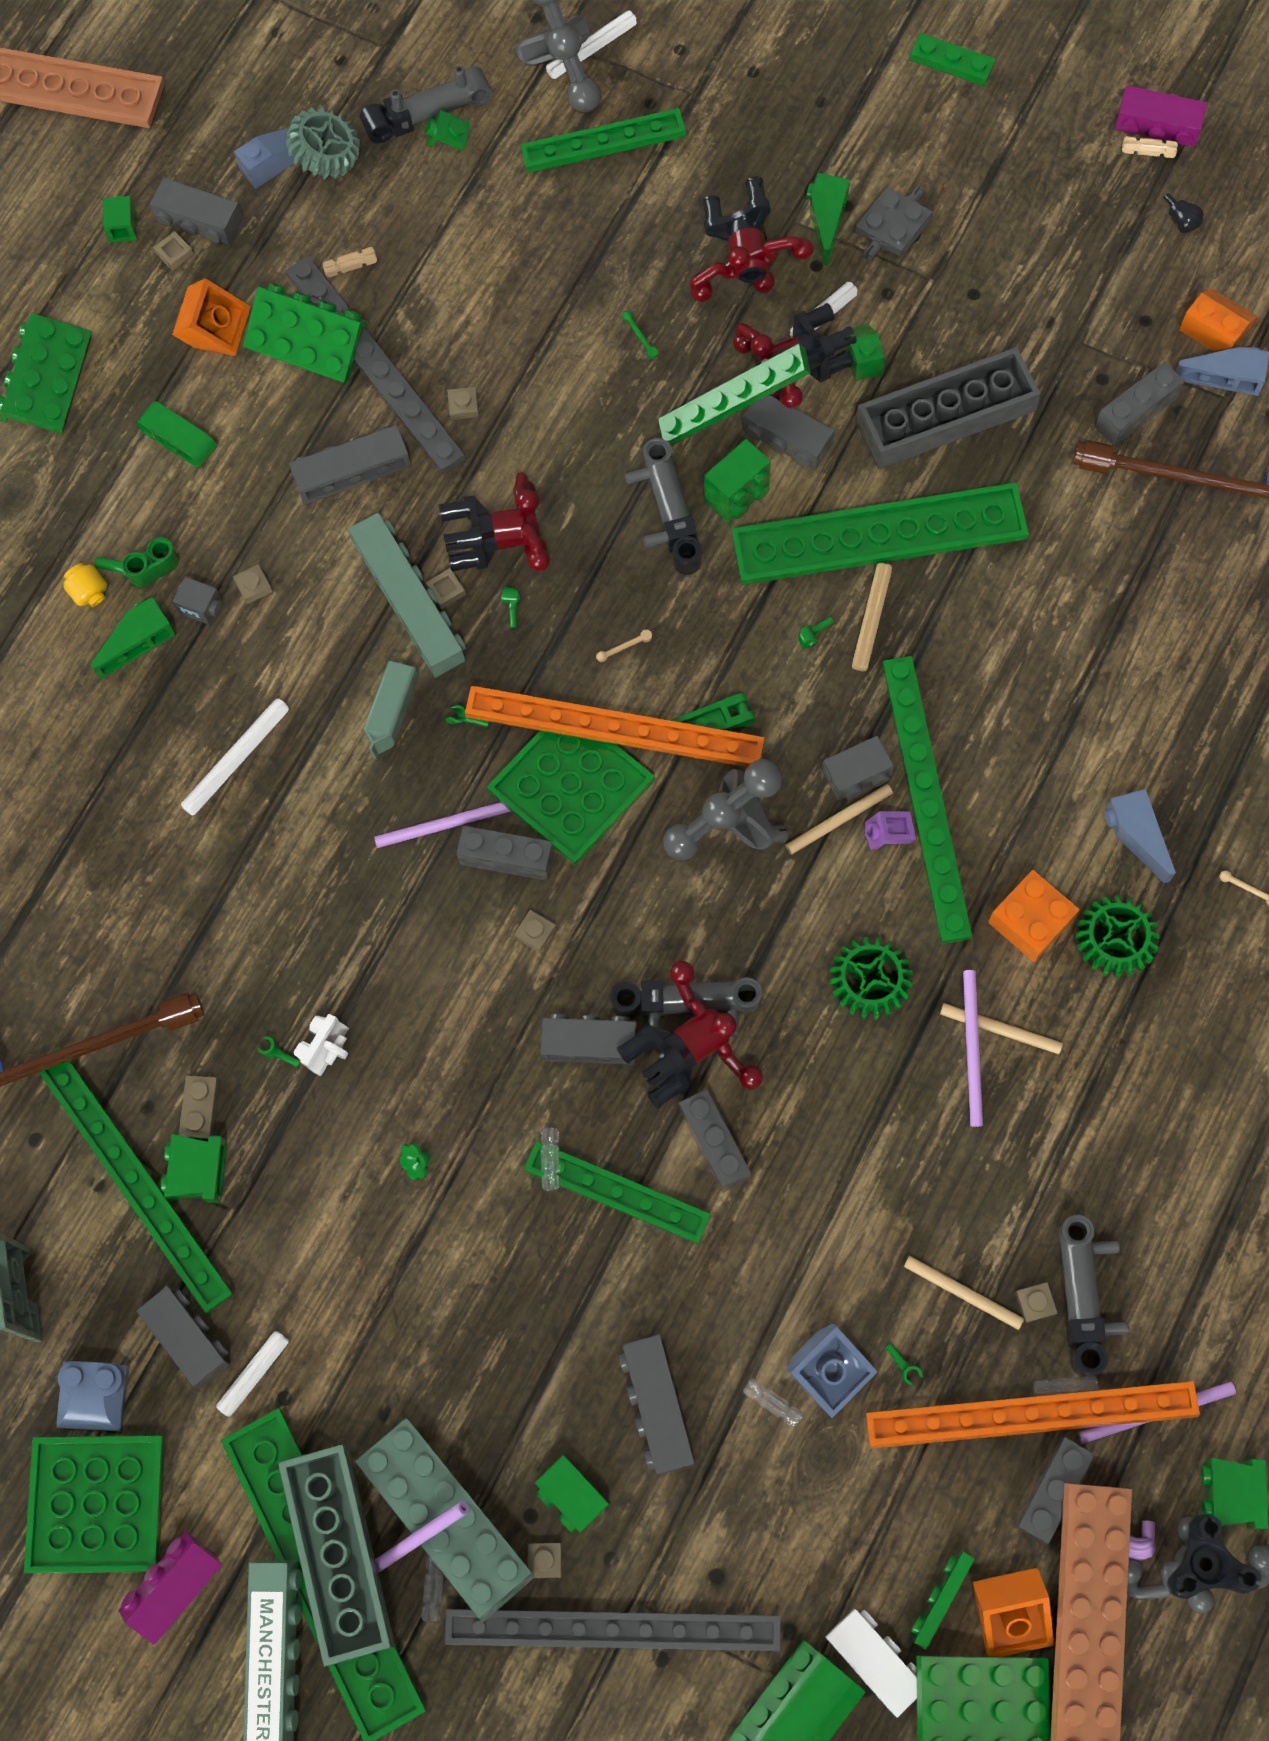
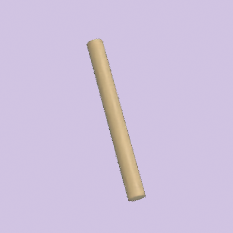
M888 784L883 785L785 844L788 852L791 855L892 795V789Z
M943 1003L940 1015L965 1023L964 1009ZM978 1015V1028L1060 1054L1062 1042Z
M909 1255L904 1265L905 1268L1019 1330L1024 1318Z

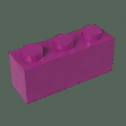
M1126 85L1115 130L1128 134L1134 133L1148 136L1153 139L1176 141L1180 145L1196 147L1208 102Z
M187 1531L181 1537L173 1540L163 1559L158 1564L151 1566L139 1587L135 1591L129 1592L123 1599L121 1608L118 1611L124 1623L155 1645L222 1566L216 1554Z

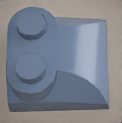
M830 1324L817 1331L791 1358L786 1369L791 1377L804 1388L831 1418L878 1372L834 1324Z
M63 1361V1367L58 1373L60 1392L56 1428L122 1432L130 1366L111 1363Z

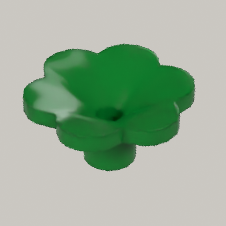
M415 1143L403 1145L400 1158L402 1168L407 1170V1174L412 1180L426 1178V1167L428 1162L431 1161L430 1153L427 1150L421 1152L420 1147Z

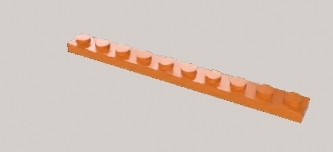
M471 686L465 710V716L468 718L748 767L750 763L761 759L765 737L477 686Z
M1194 1381L871 1412L866 1413L869 1445L870 1449L1194 1418L1199 1417L1200 1411Z

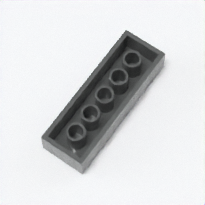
M1015 347L858 405L856 423L878 469L1035 412L1041 393L1018 348Z

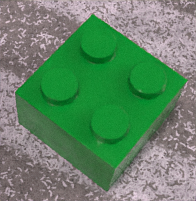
M745 439L704 475V502L727 524L735 518L740 519L755 500L760 501L769 492L771 461Z

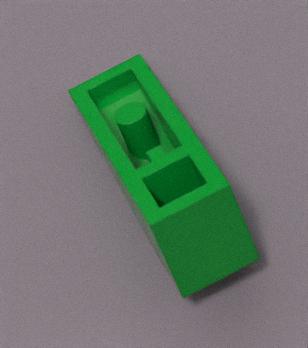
M817 173L815 183L809 184L806 199L810 200V215L823 265H828L848 199L850 180Z
M153 597L148 600L139 601L131 610L126 612L90 664L100 680L176 635Z

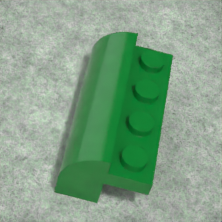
M803 1639L727 1741H830L862 1698L865 1691Z

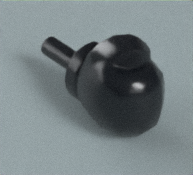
M1169 193L1164 196V199L1171 206L1169 215L1178 224L1180 232L1188 233L1202 225L1204 214L1199 206L1187 203L1185 200L1177 202Z

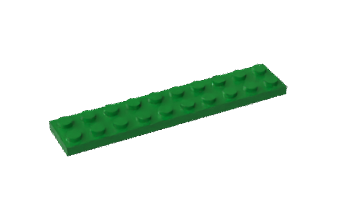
M1017 482L731 528L741 586L1026 540L1029 535Z
M278 1408L221 1439V1442L277 1560L298 1561V1569L302 1572V1584L297 1591V1602L319 1646L278 1465L279 1462L303 1456V1453L282 1410ZM396 1645L395 1647L328 1666L363 1741H375L427 1711Z

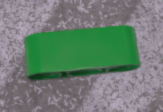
M153 401L135 422L136 426L145 435L196 468H200L217 448L216 442L209 435L156 401Z

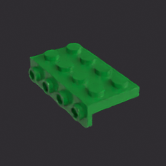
M269 283L268 287L259 286L243 347L334 380L348 383L362 328H367L368 321L361 319L362 314L351 310H345V313L335 310V304L326 301H320L319 304L310 301L311 296L300 292H294V295L286 293L285 287L278 284Z
M30 313L28 322H22L19 338L22 339L20 347L15 346L11 362L15 363L13 371L8 370L5 377L4 387L7 388L5 396L0 395V421L7 423L8 419H12L62 434L92 331Z

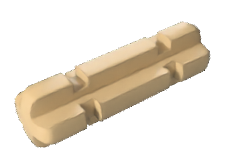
M1126 136L1123 140L1122 152L1134 154V151H1137L1138 155L1160 157V154H1164L1163 157L1174 158L1177 153L1178 144L1176 141L1170 140L1162 143L1160 139L1140 138V140H1136V137Z
M373 247L362 249V253H358V251L337 257L336 261L330 259L322 264L325 275L332 277L338 275L337 272L339 271L345 273L361 268L364 263L367 266L377 262V257Z

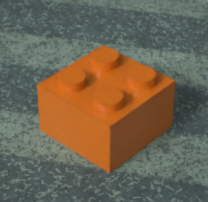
M1032 870L992 912L988 923L1035 963L1075 920L1080 909L1037 872Z

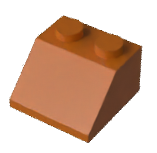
M204 278L187 287L172 335L195 349L234 356L237 353L251 306Z
M1213 288L1202 292L1187 310L1179 331L1215 353L1237 348L1259 317Z
M1038 1568L973 1582L975 1605L988 1657H1004L1054 1646L1049 1596Z

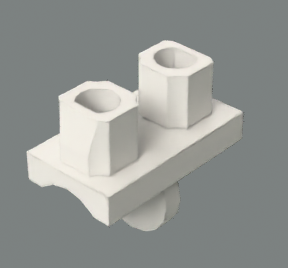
M330 1014L326 1018L320 1016L313 1018L309 1025V1030L316 1036L311 1044L304 1041L300 1042L294 1051V1055L301 1060L300 1062L319 1076L323 1074L327 1065L333 1064L336 1057L346 1059L348 1055L342 1047L347 1040L344 1036L349 1028Z

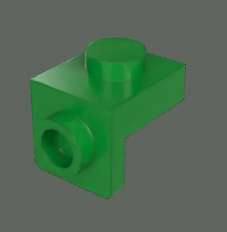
M440 110L426 124V145L432 147L436 141H440L462 151L467 144L470 122Z

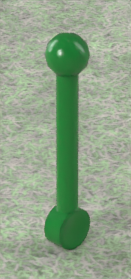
M624 311L622 314L623 320L630 324L646 348L647 357L655 359L657 357V349L650 346L632 319V312Z

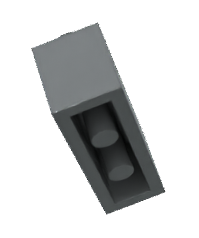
M167 178L162 179L150 202L155 219L162 225H172L181 228L188 234L196 233L215 243L222 242L230 245L243 220L238 202Z
M1163 362L1101 409L1095 428L1113 446H1116L1175 401L1180 394L1184 380L1166 362Z
M770 395L750 405L743 416L742 431L751 439L761 440L768 444L775 452L785 453L794 458L801 466H809L815 470L833 445L834 429L795 408L785 407L780 400Z
M463 826L456 854L460 865L548 881L554 849L552 841Z
M552 1014L550 1018H543L540 1052L542 1061L635 1065V1059L627 1064L618 1053L616 1047L621 1046L637 1034L636 1022H632L630 1018L622 1016L612 1017V1021L599 1020L600 1018L594 1015L581 1016V1019H569L568 1015Z
M705 1089L679 1102V1111L721 1192L723 1193L749 1180L751 1172L709 1091Z
M166 1286L136 1311L192 1386L201 1389L230 1365L225 1357L229 1352L218 1338L214 1341L206 1332L210 1327L199 1313L195 1316L188 1309L191 1302L181 1289L175 1291Z
M1066 1437L1059 1439L1014 1528L1043 1545L1049 1544L1063 1516L1064 1483L1080 1484L1095 1454Z

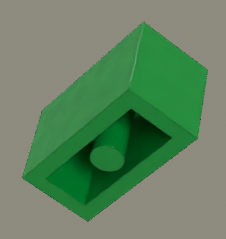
M564 1455L535 1482L539 1488L535 1494L548 1508L554 1504L560 1510L562 1515L558 1519L571 1533L575 1529L583 1533L610 1506Z

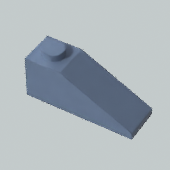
M288 128L257 136L234 151L240 172L255 189L294 164V157L289 156V148L286 147Z
M1241 346L1179 361L1176 373L1187 383L1258 396L1265 383L1269 351H1263L1257 347L1247 348Z
M1146 789L1111 798L1106 810H1104V817L1108 827L1113 828L1115 836L1163 883L1170 882L1176 872Z

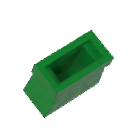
M171 1134L170 1143L167 1142L165 1146V1161H168L167 1174H163L161 1179V1191L164 1193V1197L170 1201L202 1198L207 1203L221 1204L227 1141L222 1136H209L208 1142Z
M1216 1458L1205 1459V1465L1201 1466L1200 1472L1201 1484L1206 1486V1499L1202 1500V1514L1216 1517L1222 1526L1247 1522V1529H1269L1266 1460L1251 1459L1245 1461V1464Z

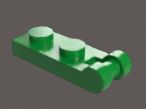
M740 693L669 721L732 731L740 727H748L754 724L757 719L753 711H749L747 707L748 699L745 693ZM734 709L738 715L731 717L729 711Z

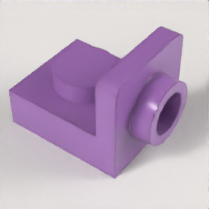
M879 811L865 822V836L868 839L870 849L877 850L884 844H911L914 842L916 836L911 812Z

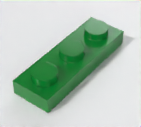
M920 33L910 53L909 61L985 87L995 66L996 59Z
M963 1551L959 1552L957 1557L953 1554L950 1556L943 1569V1573L947 1574L941 1587L936 1584L926 1601L931 1604L925 1617L919 1614L910 1632L915 1635L911 1642L925 1650L927 1649L975 1558Z

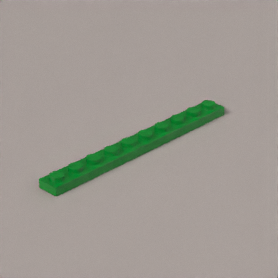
M908 656L884 660L882 667L941 944L970 940L972 932L913 658Z
M58 1046L56 1049H54V1050L51 1051L50 1053H52V1052H54V1051H57V1050H60V1049H62V1048ZM67 1061L39 1072L204 1312L210 1314L234 1296L231 1289L168 1199L164 1197L159 1186L73 1063Z

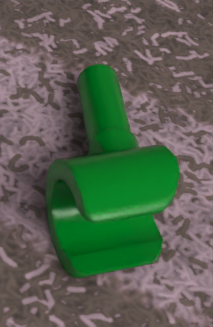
M504 587L501 602L510 604V629H516L517 606L520 602V595L517 589Z
M828 617L816 626L803 627L798 636L801 647L806 649L817 643L815 634L834 623L833 619Z
M460 705L448 708L449 710L456 711L458 714V719L446 718L447 723L451 725L467 722L488 727L489 721L466 717L465 708Z
M263 1037L265 1041L271 1044L269 1050L262 1051L257 1047V1050L265 1058L272 1059L276 1057L296 1068L300 1065V1060L279 1049V1045L271 1037Z
M892 1343L886 1346L887 1351L901 1369L900 1377L905 1384L912 1386V1383L907 1379V1372L911 1369L922 1379V1371L916 1366L909 1365Z

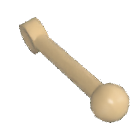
M643 630L640 636L606 652L599 651L596 658L599 662H605L609 656L641 641L646 643L651 641L652 633L649 630Z
M1227 870L1220 873L1219 877L1222 882L1229 881L1266 900L1269 906L1268 894L1233 877Z

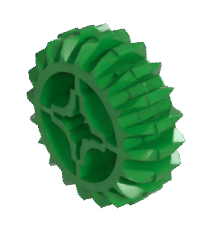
M1115 895L1112 903L1107 896L1102 898L1101 905L1094 901L1090 905L1091 910L1085 909L1082 913L1083 919L1078 920L1076 924L1080 931L1076 932L1075 939L1082 941L1077 945V950L1087 951L1082 959L1085 962L1090 959L1094 961L1091 966L1092 970H1096L1099 965L1104 967L1102 971L1103 976H1107L1110 970H1113L1115 978L1121 976L1122 969L1128 977L1133 975L1134 968L1141 972L1145 968L1144 963L1150 964L1154 959L1152 953H1156L1159 949L1154 942L1160 939V934L1152 932L1157 929L1158 922H1148L1152 917V911L1143 914L1141 912L1144 906L1143 903H1139L1134 907L1131 905L1133 902L1131 897H1128L1125 903H1121L1119 895ZM1114 916H1120L1128 919L1129 921L1120 922L1116 920ZM1097 921L1101 924L1102 927L1100 929L1104 934V938L1098 944L1095 941L1093 931L1094 924ZM1136 929H1138L1141 938V946L1138 952L1134 949V943L1131 939V935ZM1126 931V933L1124 934V936H1123L1122 939H1121V938H1116V939L1113 938L1112 940H1110V938H1111V936H1112L1113 934H1114V935L1123 934V933ZM1115 951L1124 958L1113 957L1105 952Z
M864 937L862 946L856 940L851 941L852 950L843 946L841 948L842 956L836 955L833 960L837 966L830 967L829 973L835 977L830 979L829 985L838 987L833 991V997L839 998L843 996L839 1005L841 1008L846 1007L848 1004L852 1005L849 1011L851 1015H854L857 1009L862 1010V1019H866L868 1012H872L874 1020L879 1019V1010H882L887 1017L890 1016V1006L899 1010L902 1006L899 999L907 1001L909 994L905 990L912 989L913 985L911 981L906 980L912 977L913 971L904 969L909 965V959L899 960L903 951L900 948L894 952L890 951L893 945L891 941H888L885 947L880 946L881 938L876 937L874 944H870L869 938ZM875 957V960L870 964L853 963L860 958ZM885 962L892 968L895 974L896 985L889 982L890 978L886 977L882 972ZM877 968L876 979H873L865 988L866 977H869L871 973L873 974ZM846 971L853 974L852 978L856 979L860 984L857 994L850 989L847 983ZM872 992H880L882 994L886 992L889 994L877 1000L866 999Z

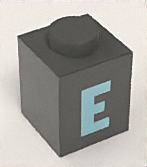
M184 577L172 601L179 614L208 625L211 624L214 617L219 615L222 608V599L216 588L188 577Z

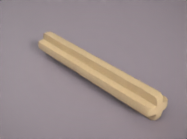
M877 564L852 662V668L862 672L868 669L892 572V566L889 564Z

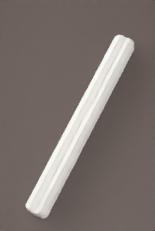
M277 698L270 704L184 799L181 806L187 813L195 815L283 718L289 708L282 700Z

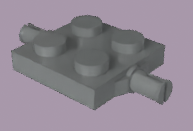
M917 185L909 196L901 195L886 187L856 224L855 233L870 242V245L862 253L866 260L868 258V261H872L879 250L890 251L902 257L932 220L933 211L918 204V201L926 193L922 186L920 188V185Z

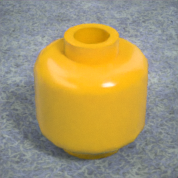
M79 563L64 575L66 580L64 581L63 588L78 606L90 604L91 607H95L106 598L103 593L107 589V582L93 565Z

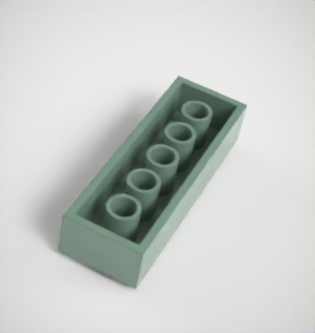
M407 1418L355 1461L412 1534L460 1501L468 1504V1514L421 1544V1546L482 1623L534 1578L531 1571Z
M342 1444L279 1462L278 1465L324 1667L395 1647L349 1447Z

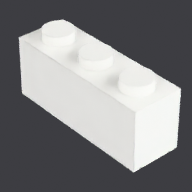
M853 1609L825 1638L891 1713L898 1718L917 1699V1667L912 1662L907 1666L897 1656L901 1652L900 1648L889 1636L882 1639L874 1630L878 1624L865 1610L859 1613L856 1609Z

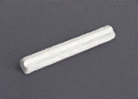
M626 11L590 35L581 44L578 52L580 62L635 26L637 23L635 15L631 11ZM556 58L546 65V71L552 79H556L566 72L563 60Z

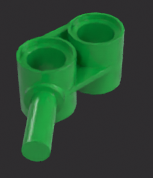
M164 537L153 539L148 544L147 551L143 553H129L124 557L123 561L96 557L95 568L120 572L122 576H126L133 586L138 588L146 587L167 573L172 572L179 564V557L172 543ZM168 552L165 557L158 558L160 554ZM143 567L140 572L133 573L136 568Z

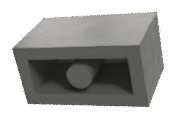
M875 736L823 760L822 772L839 801L845 797L847 800L859 796L863 789L871 785L879 787L890 780L889 777L892 776L894 766L878 736Z

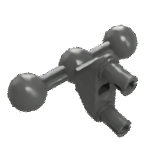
M531 0L536 5L543 7L550 27L524 38L520 43L517 42L514 45L515 55L522 62L531 65L555 58L563 60L571 81L567 92L568 102L577 112L588 113L593 111L601 100V89L593 79L586 77L578 57L581 44L588 39L590 34L587 19L579 15L564 19L557 0Z
M759 759L750 763L745 773L737 769L729 771L720 784L719 792L710 795L704 802L703 814L689 825L677 823L667 829L663 837L664 851L670 858L678 861L691 859L699 851L700 839L713 829H728L745 844L755 849H766L772 843L786 842L789 837L788 830L780 831L786 827L783 824L771 825L757 797L766 799L779 791L783 779L780 768L772 761Z

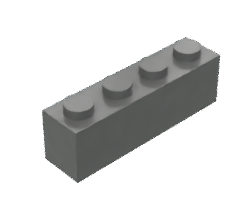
M397 425L382 427L375 433L363 437H354L349 442L338 446L326 447L316 454L298 457L295 461L290 462L289 466L303 503L306 505L411 467V463Z
M660 1334L623 1344L624 1353L618 1354L623 1374L629 1372L633 1385L627 1386L631 1405L638 1404L641 1417L635 1418L640 1438L646 1436L650 1448L644 1451L648 1470L655 1469L656 1475L659 1476L695 1466Z

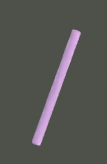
M499 802L378 835L374 838L377 848L511 811Z
M965 970L963 971L970 1127H982L976 971Z
M1228 1382L1197 1392L1198 1406L1235 1395L1236 1390L1233 1383ZM1149 1422L1090 1427L1077 1431L1080 1443L1084 1444Z
M460 1501L377 1557L375 1562L378 1573L468 1514V1504Z

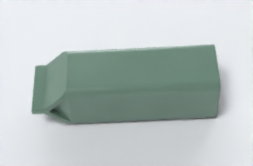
M388 661L364 726V731L370 742V752L376 760L380 753L392 748L396 743L419 679L416 668L393 661Z

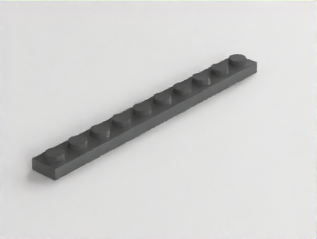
M309 256L285 270L287 277L300 293L311 296L310 301L317 304L320 301L335 304V310L345 313V310H350ZM362 328L354 358V363L442 475L464 462L465 455L368 331Z
M446 1609L445 1645L780 1651V1616L497 1610L482 1623L473 1610Z

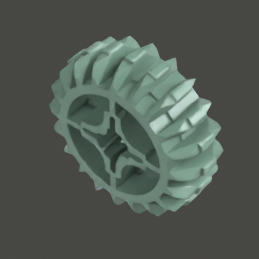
M311 107L307 112L302 110L298 116L292 119L286 133V147L289 148V156L294 157V165H302L303 172L309 170L312 172L313 177L321 174L324 180L328 175L336 179L339 174L344 176L348 170H351L358 159L360 140L357 138V130L351 129V122L343 121V115L335 116L333 109L327 113L322 107L318 112Z

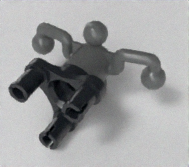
M1205 1514L1194 1517L1187 1516L1179 1521L1177 1533L1185 1544L1178 1549L1174 1560L1167 1561L1161 1569L1163 1584L1138 1586L1137 1582L1142 1576V1567L1137 1560L1129 1558L1127 1594L1130 1597L1144 1600L1165 1598L1173 1595L1178 1599H1188L1191 1609L1202 1614L1209 1612L1214 1605V1596L1209 1589L1219 1588L1244 1594L1264 1588L1269 1584V1547L1266 1545L1254 1546L1249 1553V1562L1253 1568L1244 1565L1224 1545L1220 1537L1222 1533L1221 1522L1216 1517ZM1204 1557L1206 1560L1204 1561V1569L1202 1570L1199 1566V1562L1201 1558Z

